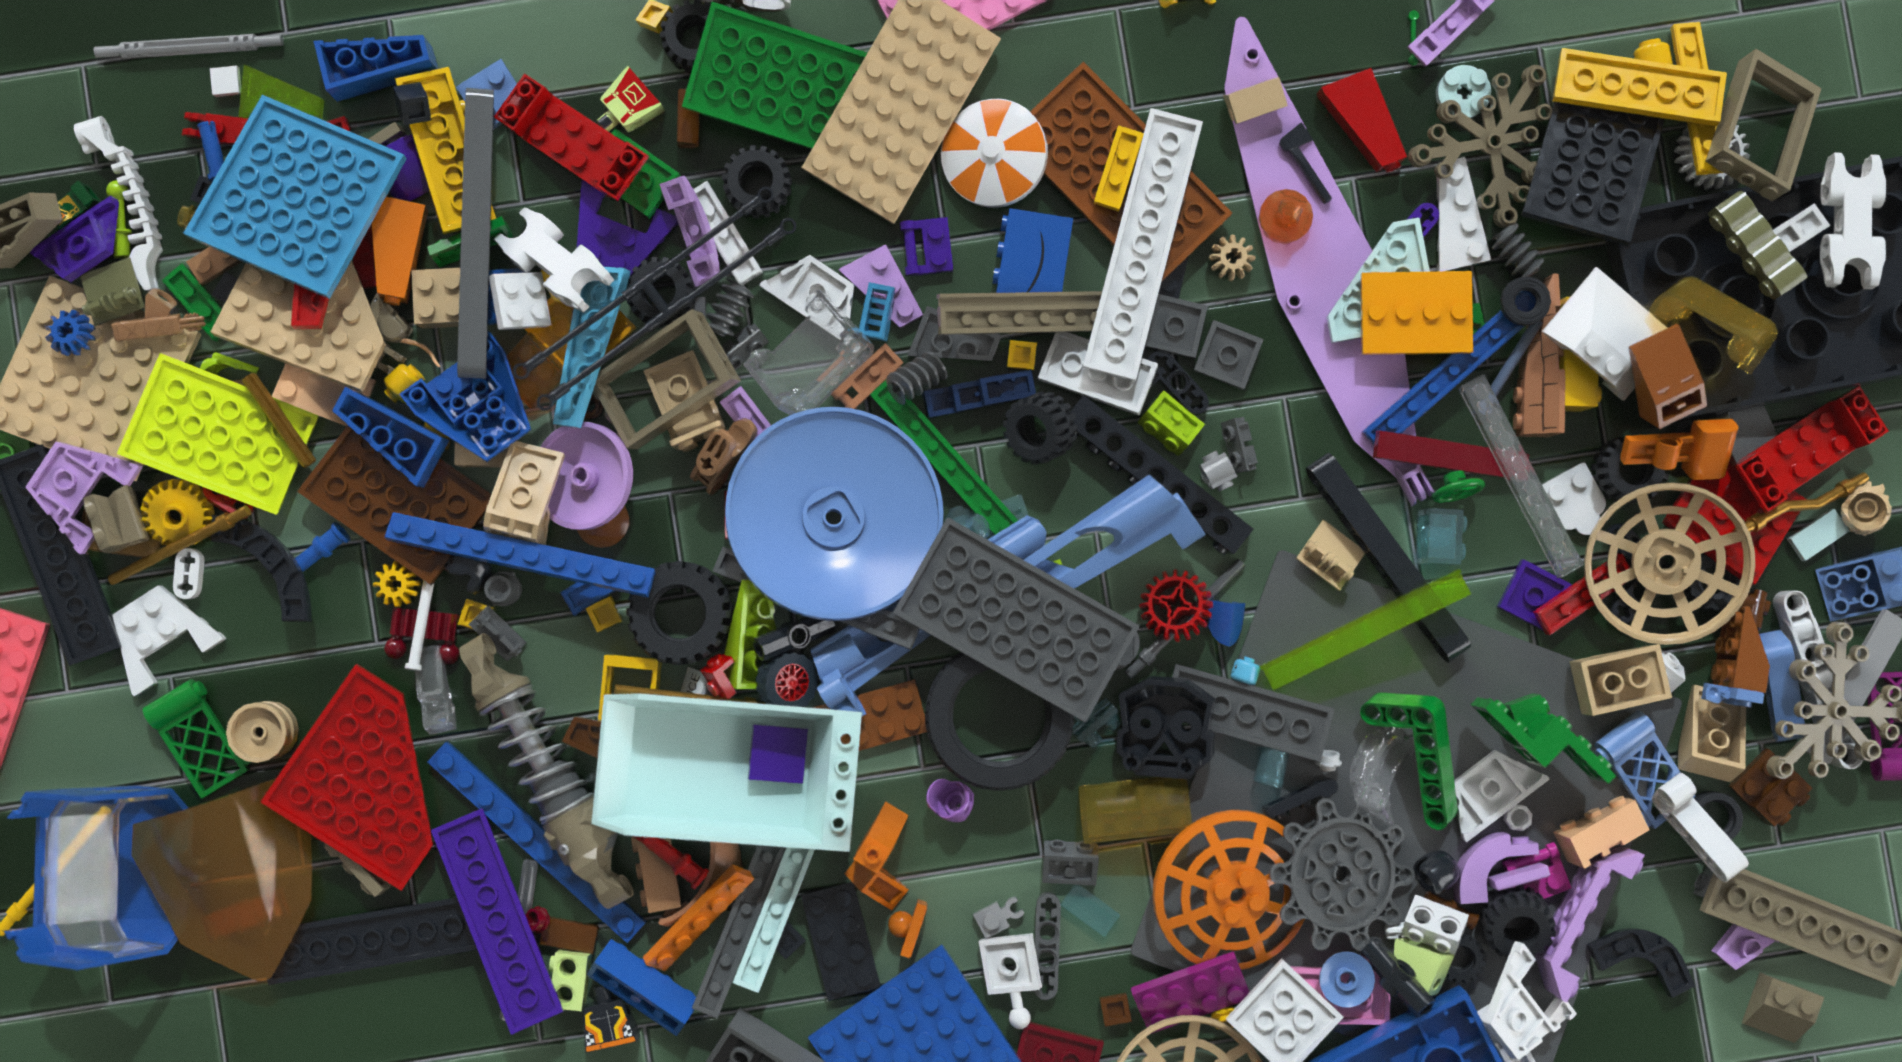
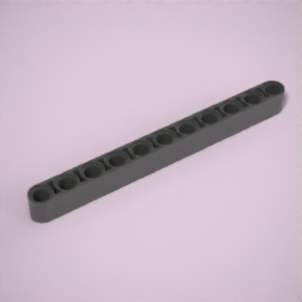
M466 88L458 378L486 379L494 89Z

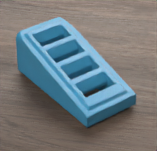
M869 282L858 331L859 336L887 342L895 287ZM874 292L886 294V300L875 298ZM872 303L885 305L884 310L872 308ZM871 314L883 316L882 321L870 319ZM869 325L880 327V331L869 330Z

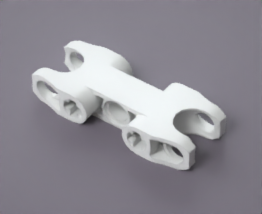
M1833 153L1827 158L1821 181V203L1825 206H1834V234H1825L1820 244V264L1826 287H1835L1841 284L1846 264L1853 265L1858 269L1863 289L1872 290L1879 285L1886 259L1884 238L1872 236V208H1881L1886 197V178L1879 155H1870V157L1864 159L1861 178L1853 177L1847 172L1842 153Z
M523 208L519 212L525 222H527V227L523 234L516 238H508L503 234H498L494 240L520 270L528 273L537 265L550 275L543 285L563 304L585 312L589 306L580 296L584 285L591 281H600L609 286L614 281L613 277L599 263L595 255L580 244L572 254L557 243L564 234L554 223L540 213Z

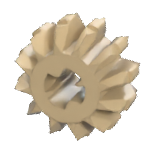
M1231 235L1228 243L1222 237L1219 239L1220 246L1216 244L1212 246L1211 249L1216 254H1211L1209 260L1217 263L1211 267V270L1216 271L1220 268L1221 272L1218 275L1220 279L1226 273H1228L1229 281L1234 280L1235 274L1239 279H1243L1245 277L1244 271L1250 272L1253 267L1248 262H1253L1255 256L1247 254L1253 249L1252 245L1245 248L1242 246L1245 243V238L1242 237L1236 243L1235 235ZM1230 253H1234L1233 257L1237 256L1238 258L1234 264L1229 262L1230 259H1226Z

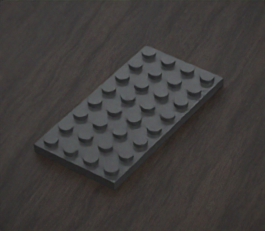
M948 517L893 612L1084 722L1090 716L1139 628V625Z

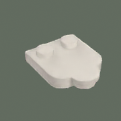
M1585 462L1575 465L1535 488L1553 522L1562 530L1575 529L1580 534L1590 535L1600 518L1599 515L1606 507L1605 497Z

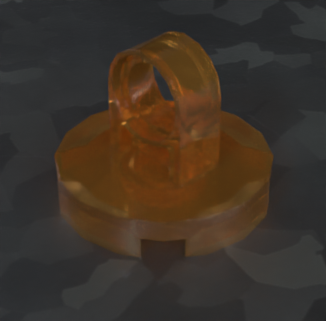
M1283 189L1275 191L1265 199L1260 207L1258 220L1266 237L1276 243L1289 244L1301 239L1308 232L1312 225L1313 211L1311 204L1304 195L1294 190Z

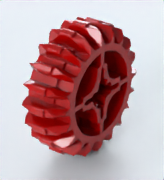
M1177 569L1173 570V577H1169L1168 573L1164 571L1162 572L1163 580L1160 581L1157 576L1153 577L1155 586L1146 584L1145 587L1150 594H1141V598L1147 601L1139 605L1141 610L1146 611L1141 615L1142 620H1149L1146 624L1149 630L1156 627L1154 630L1156 637L1160 636L1164 631L1165 641H1169L1171 634L1174 635L1175 642H1180L1181 634H1184L1185 639L1188 641L1191 639L1190 631H1193L1198 636L1200 631L1197 626L1200 625L1203 628L1208 626L1207 622L1202 618L1212 617V613L1205 610L1213 608V602L1207 600L1212 596L1211 592L1204 591L1207 587L1205 582L1197 584L1199 580L1197 575L1192 576L1188 580L1189 572L1186 570L1183 572L1182 577H1179ZM1178 586L1171 595H1161L1159 597L1164 590ZM1186 588L1197 596L1198 607L1192 606V603L1185 600ZM1180 597L1182 607H1177L1173 613L1171 604L1175 605ZM1155 604L1168 611L1167 623L1162 622L1155 615ZM1194 615L1190 621L1181 625H1175L1182 616Z

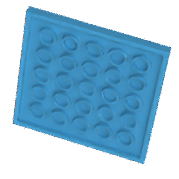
M262 95L183 234L192 240L330 299L407 158L402 153Z

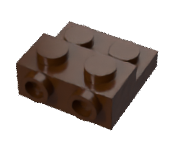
M1765 748L1728 787L1766 825L1773 827L1776 825L1782 826L1790 820L1791 814L1789 812L1795 806L1800 807L1810 799L1808 792L1812 787L1795 770L1785 779L1769 775L1766 768L1767 762L1772 756L1776 755L1770 749Z

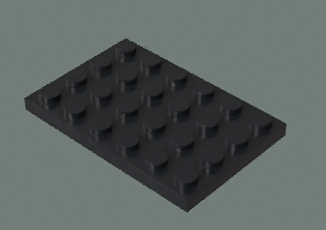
M1554 102L1521 216L1628 246L1631 242L1665 118Z

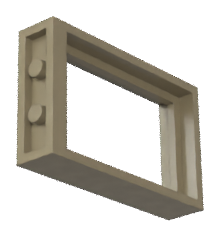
M1753 50L1738 61L1722 109L1721 120L1716 127L1705 162L1771 201L1790 191L1822 88L1761 51ZM1751 79L1796 106L1775 176L1729 149Z
M691 309L598 373L592 393L598 401H601L605 408L604 415L606 419L614 425L618 432L617 435L623 441L626 448L639 449L741 380L704 314ZM689 330L714 373L716 380L638 432H635L609 383Z

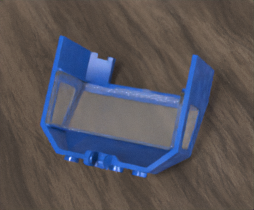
M135 785L26 792L20 799L22 804L19 809L12 810L7 817L9 819L36 817L33 926L4 931L8 940L14 939L19 948L16 954L20 961L80 970L168 954L191 923L192 882L208 881L207 874L192 873V864L195 866L208 864V857L193 856V812L172 788Z

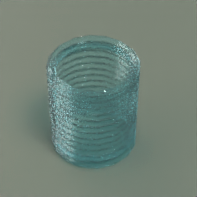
M1261 747L1254 781L1282 788L1290 754L1276 749Z

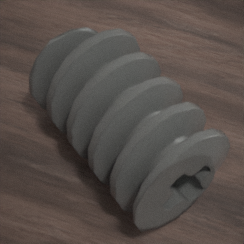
M1517 223L1509 225L1487 241L1496 240L1492 247L1493 250L1502 248L1498 258H1509L1504 265L1506 268L1515 266L1511 273L1512 276L1521 274V277H1531L1540 270V266L1544 262L1543 258L1534 260L1538 253L1536 249L1527 251L1531 245L1530 241L1521 243L1525 233L1515 234L1519 227Z
M728 278L726 279L731 285L722 284L721 289L726 294L718 293L716 295L721 304H711L712 309L716 313L708 312L706 314V317L711 322L709 325L714 334L722 338L725 335L734 336L729 327H739L740 324L734 319L735 316L744 317L739 308H749L750 305L744 300L745 297L754 298L749 289Z
M924 352L920 357L914 358L912 362L906 363L904 367H899L895 372L889 373L886 379L887 388L897 403L905 405V399L911 401L915 398L914 394L920 396L923 390L928 391L931 385H938L939 380H946L947 371L943 362L935 354Z

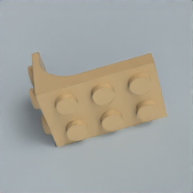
M693 350L643 371L662 415L708 385ZM715 399L668 429L671 447L687 452L697 448V442L704 439L708 440L713 432L719 429L727 430Z

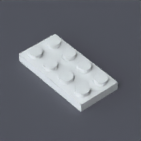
M1068 332L1055 333L1039 373V381L1140 415L1157 371L1158 363L1141 358L1135 381L1082 368L1089 340Z

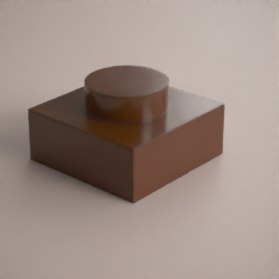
M1126 993L1099 997L1105 1026L1132 1022Z

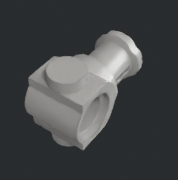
M1214 451L1202 458L1204 463L1199 465L1201 478L1211 490L1217 487L1220 492L1234 485L1232 479L1236 478L1237 475L1225 452L1219 455L1217 451Z

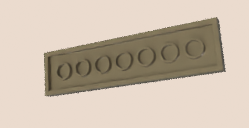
M1743 869L1727 882L1721 881L1713 873L1700 906V911L1895 987L1902 969V931L1746 869Z

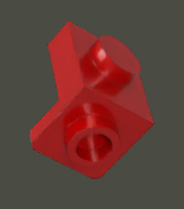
M723 654L714 655L707 661V665L700 670L708 682L706 684L707 689L715 697L720 696L730 699L737 693L724 673V670L735 662L731 656Z

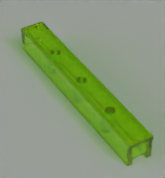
M1457 568L1260 664V668L1264 671L1272 689H1278L1471 595V592L1461 575V570Z

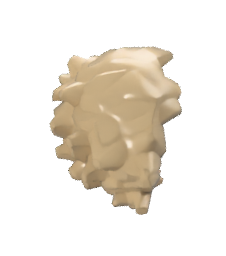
M1868 481L1865 485L1858 487L1841 505L1842 521L1849 528L1850 532L1866 536L1883 529L1891 517L1892 506H1890L1888 501L1889 496L1884 494L1885 487L1883 484L1872 486V482Z

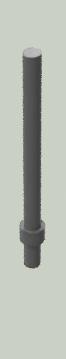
M1237 559L1206 590L1210 591L1212 595L1207 599L1208 601L1212 600L1245 567L1241 560ZM1198 599L1192 604V606L1198 607ZM1194 615L1182 616L1175 625H1181L1190 621ZM1163 633L1148 649L1145 647L1138 654L1139 658L1125 671V674L1130 679H1133L1146 665L1150 666L1156 660L1155 656L1174 638V635L1171 634L1169 641H1165Z

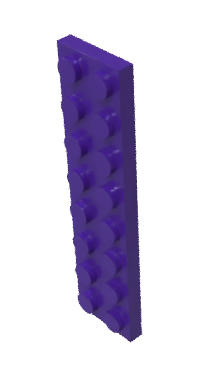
M483 808L432 829V835L510 1034H515L564 1012Z

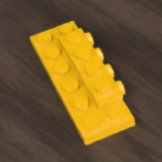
M449 67L395 78L397 86L420 82L428 95L431 121L409 124L442 233L444 235L460 231L462 226L465 101H459ZM491 203V220H494L496 216Z

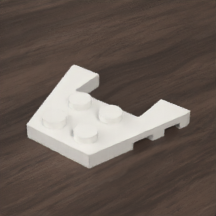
M161 585L156 586L112 615L122 645L120 649L131 693L134 697L141 695L158 684L144 659L183 633L189 631L201 652H207L226 640L222 633L208 625L207 621L202 617H198L186 604Z
M1515 941L1483 1023L1511 1058L1520 1060L1543 1042V1036L1550 1031L1556 1032L1561 1028V1022L1565 1019L1571 1020L1577 1013L1568 1002L1566 1003L1558 997L1553 999L1545 1012L1540 1009L1521 984V980L1536 959L1524 943Z

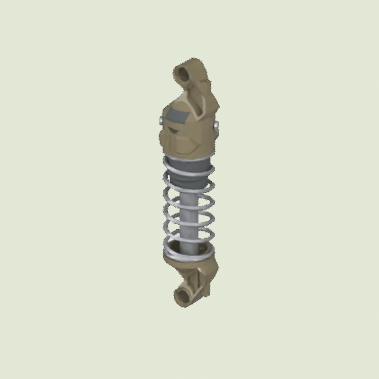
M482 633L459 648L461 659L472 674V695L476 700L474 707L477 712H480L479 715L482 716L499 709L502 716L488 726V730L492 731L508 725L512 734L500 742L498 748L504 749L518 743L523 751L513 758L508 766L515 767L528 761L533 770L520 779L519 785L528 784L533 792L529 803H536L542 813L539 821H542L541 824L544 825L542 827L545 830L543 834L545 841L551 850L557 851L565 866L571 867L573 873L591 884L598 901L606 909H611L633 896V888L630 881L624 875H618L611 871L612 850L618 834L617 832L591 824L594 793L588 794L585 789L587 781L580 780L577 773L572 772L576 768L577 763L561 760L554 763V760L565 751L567 745L560 743L547 748L544 745V742L555 733L556 726L549 725L539 729H535L533 726L544 716L546 708L537 707L527 711L523 708L534 698L536 690H532L533 685H531L529 677L508 673L494 665V655L497 651L496 646L487 634ZM528 695L522 702L519 701V697ZM539 713L532 720L528 717L529 715ZM549 731L542 738H540L539 734ZM558 750L552 756L549 754V752Z

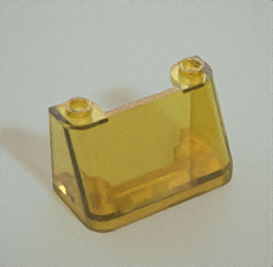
M1692 276L1682 278L1659 295L1648 310L1649 313L1666 326L1674 319L1687 321L1692 312L1695 311L1733 333L1734 337L1728 345L1729 357L1739 364V369L1750 375L1777 337V328L1770 319Z

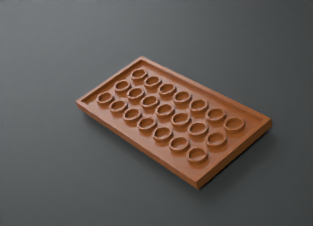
M1083 61L1036 105L1030 113L1041 125L1047 140L1048 159L1043 175L1114 247L1137 157L1119 212L1093 203L1118 125L1144 133L1146 124ZM1191 170L1162 281L1233 214Z

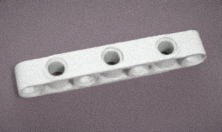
M1780 591L1773 598V607L1780 624V630L1792 644L1795 660H1807L1805 651L1809 647L1812 652L1809 661L1816 667V676L1832 694L1833 674L1823 661L1817 659L1814 655L1815 647L1818 644L1825 643L1807 597L1800 591ZM1789 597H1792L1794 602L1791 609L1787 606V599ZM1824 648V650H1823V656L1826 655V649H1825V648ZM1799 681L1805 701L1811 704L1823 705L1822 701L1808 684ZM1812 716L1813 723L1816 724L1821 716ZM1847 733L1842 743L1847 747L1848 759L1843 762L1842 758H1833L1830 763L1840 768L1856 769L1863 760L1856 757L1854 753L1856 743Z

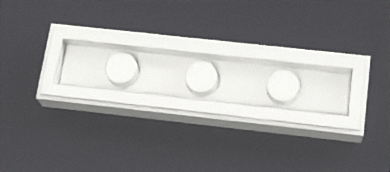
M707 181L694 188L711 230L729 218ZM733 223L713 237L716 248L727 266L749 251ZM753 256L732 271L733 276L740 285L746 284L763 273Z

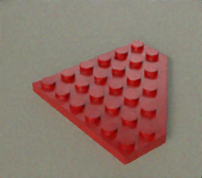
M356 664L260 802L401 891L434 842L404 694Z

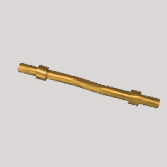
M1862 472L1850 480L1844 479L1837 483L1834 489L1816 499L1784 501L1769 512L1755 513L1748 517L1745 525L1749 533L1751 531L1757 532L1764 528L1769 521L1785 512L1821 509L1840 497L1845 498L1853 494L1856 488L1869 481V476Z

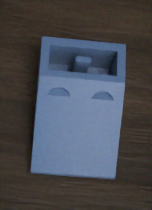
M1902 547L1815 569L1830 621L1902 606Z

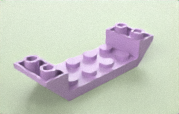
M1618 846L1609 849L1611 853L1605 857H1601L1599 853L1589 859L1591 865L1585 869L1582 867L1578 868L1570 883L1572 888L1566 891L1553 915L1556 927H1554L1556 931L1555 937H1551L1553 943L1550 947H1544L1546 952L1542 955L1537 953L1535 957L1545 989L1566 1003L1569 998L1576 994L1580 978L1562 968L1561 965L1569 959L1572 953L1571 946L1575 938H1579L1585 928L1584 921L1588 914L1595 910L1598 903L1596 898L1601 889L1606 888L1611 877L1609 875L1612 871L1632 880L1633 876L1637 875L1643 866L1642 859L1644 855L1640 852Z

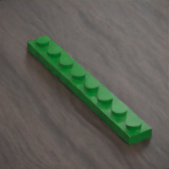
M886 380L870 394L900 430L916 443L928 461L994 535L1018 521L912 401L905 399V405L897 403L888 391Z

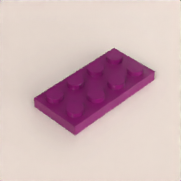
M1234 951L1131 987L1133 998L1147 1028L1167 1018L1181 1015L1203 1016L1240 1003L1250 993ZM1177 1023V1024L1165 1026V1027H1163V1028H1161V1029H1159V1030L1154 1031L1153 1033L1158 1032V1031H1161V1030H1164V1029H1166V1028H1169V1027H1172V1026H1175V1025H1178V1024H1181V1023Z

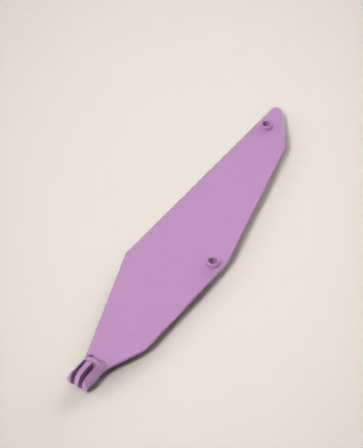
M1239 17L1235 22L1224 87L1226 95L1278 77L1245 17ZM1254 53L1256 58L1250 59L1247 54ZM1282 85L1288 106L1237 124L1235 121L1232 122L1277 300L1353 441L1373 458L1374 445L1361 431L1410 390L1405 354L1362 355L1361 338L1331 344L1326 317L1364 264L1372 249L1314 142L1311 141L1299 148L1331 195L1332 200L1327 204L1322 203L1290 153L1283 151L1280 147V139L1302 122ZM1290 298H1296L1298 305L1292 306L1289 302ZM1414 423L1402 434L1416 436ZM1374 458L1396 477L1411 506L1417 504L1416 498L1419 501H1423L1426 499V493L1428 496H1432L1434 493L1420 465Z

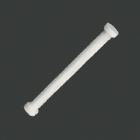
M424 580L409 662L405 663V669L421 671L422 669L420 659L434 583L430 585Z

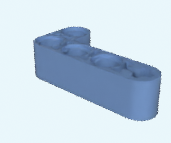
M1781 630L1760 633L1759 635L1770 665L1766 699L1772 734L1776 742L1802 738L1804 735H1793L1790 738L1781 737L1775 731L1776 724L1781 720L1805 724L1804 718H1799L1794 714V706L1797 702L1801 701L1799 681L1792 679L1789 674V667L1795 660L1792 644ZM1787 725L1784 726V733L1787 732Z

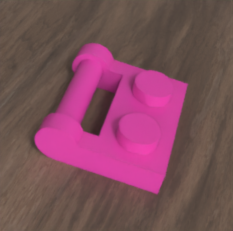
M1554 842L1545 845L1544 849L1539 850V854L1525 855L1515 860L1510 858L1502 861L1503 868L1507 872L1549 858L1551 865H1548L1549 877L1521 884L1525 890L1528 886L1533 888L1544 899L1572 888L1561 862L1559 850Z

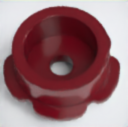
M536 906L526 913L533 932L541 933L547 929L550 923V916L545 908Z

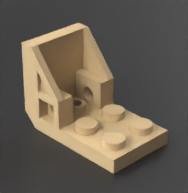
M519 441L511 444L507 450L485 511L483 524L485 532L546 545L550 519L548 504L565 458L564 453Z

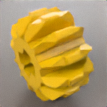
M393 561L392 567L389 564H384V573H375V576L381 580L380 582H374L372 585L373 587L381 588L376 593V596L378 598L384 597V604L389 605L393 601L395 607H400L402 601L405 604L411 603L410 595L418 596L419 592L413 588L414 586H420L421 581H414L413 578L417 575L403 565L401 566L397 561ZM393 581H401V587H393Z

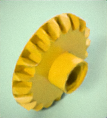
M169 479L153 486L143 498L140 508L146 531L151 534L152 539L158 540L162 545H169L210 524L212 515H214L213 504L204 497L202 488L183 479ZM170 510L178 511L181 514V520L173 519L170 515Z

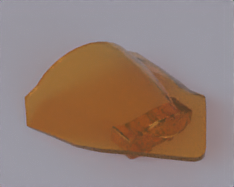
M276 778L201 805L133 824L132 857L166 914L179 942L191 950L259 982L270 979L276 971L311 902V834L260 802Z

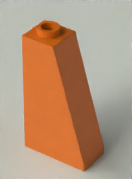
M391 197L384 199L372 221L377 293L380 298L384 299L383 302L400 306V302L408 304L412 287V270L416 269L428 210L424 204Z
M885 801L858 846L853 860L878 874L891 853L909 815Z

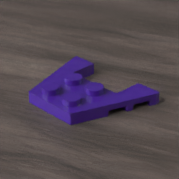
M582 180L577 247L581 244L591 251L603 267L625 268L631 271L630 276L634 274L632 269L635 266L637 268L642 266L641 261L647 260L654 249L664 241L668 233L679 224L677 217L657 209L647 233H642L598 215L597 212L605 195Z

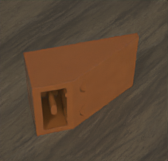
M1678 324L1629 346L1640 417L1660 429L1707 406L1703 379Z
M1741 606L1737 612L1735 611L1734 616L1721 626L1720 637L1715 643L1717 658L1716 664L1711 669L1712 684L1766 693L1770 665L1751 609L1747 606Z

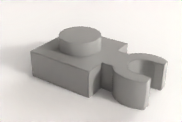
M1016 896L1010 897L1005 902V906L1001 908L996 901L973 913L986 939L1010 927L1007 921L1008 918L1017 919L1023 916V909L1017 912H1013L1010 909L1011 904L1018 901Z

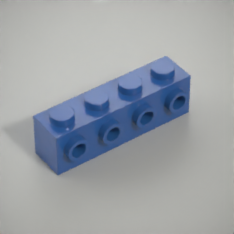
M612 939L602 950L587 973V976L675 1036L678 1035L695 1010L692 1009V1005L696 996L690 990L682 988L672 981L668 975L662 974L655 968L646 965L644 959L638 958L628 951L624 945Z

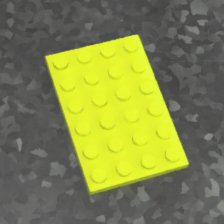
M162 353L157 358L117 454L275 515L279 514L300 463L247 387ZM273 398L307 446L319 415Z

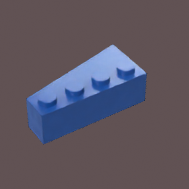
M424 35L394 36L375 40L373 37L363 38L361 41H348V39H337L336 42L314 41L325 89L337 102L396 85L395 78L438 69L433 47Z
M348 387L344 388L332 410L417 487H425L450 441Z

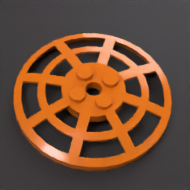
M1248 810L1216 812L1202 817L1187 826L1165 850L1154 877L1152 894L1154 912L1165 938L1177 952L1189 961L1199 964L1213 959L1217 956L1220 949L1241 950L1253 947L1256 958L1239 963L1241 970L1262 964L1277 955L1299 932L1305 919L1296 922L1285 938L1268 952L1265 951L1263 941L1269 938L1282 924L1283 921L1279 915L1280 909L1289 901L1291 896L1289 886L1283 884L1284 895L1282 904L1270 901L1269 886L1275 883L1270 879L1269 874L1264 876L1256 868L1260 852L1266 854L1274 863H1284L1282 858L1273 849L1263 843L1267 827L1283 836L1284 827L1276 820ZM1231 821H1250L1256 823L1253 839L1231 838L1220 841L1213 826ZM1203 831L1210 847L1206 848L1195 858L1187 871L1172 865L1181 849L1193 837ZM1235 847L1250 848L1245 862L1229 861L1225 850ZM1215 855L1219 867L1210 874L1208 879L1196 875L1201 866L1210 857ZM1167 875L1183 881L1180 896L1183 914L1169 919L1166 917L1164 907V888ZM1193 885L1204 890L1203 899L1205 905L1191 911L1190 891ZM1236 888H1242V897L1236 901L1231 900V892ZM1265 911L1276 914L1277 917L1272 924L1259 934L1255 921ZM1211 915L1219 922L1220 926L1214 938L1205 933L1196 921ZM1188 924L1189 928L1198 938L1209 944L1204 956L1200 958L1186 949L1175 937L1172 929ZM1245 927L1249 939L1246 941H1225L1231 928Z

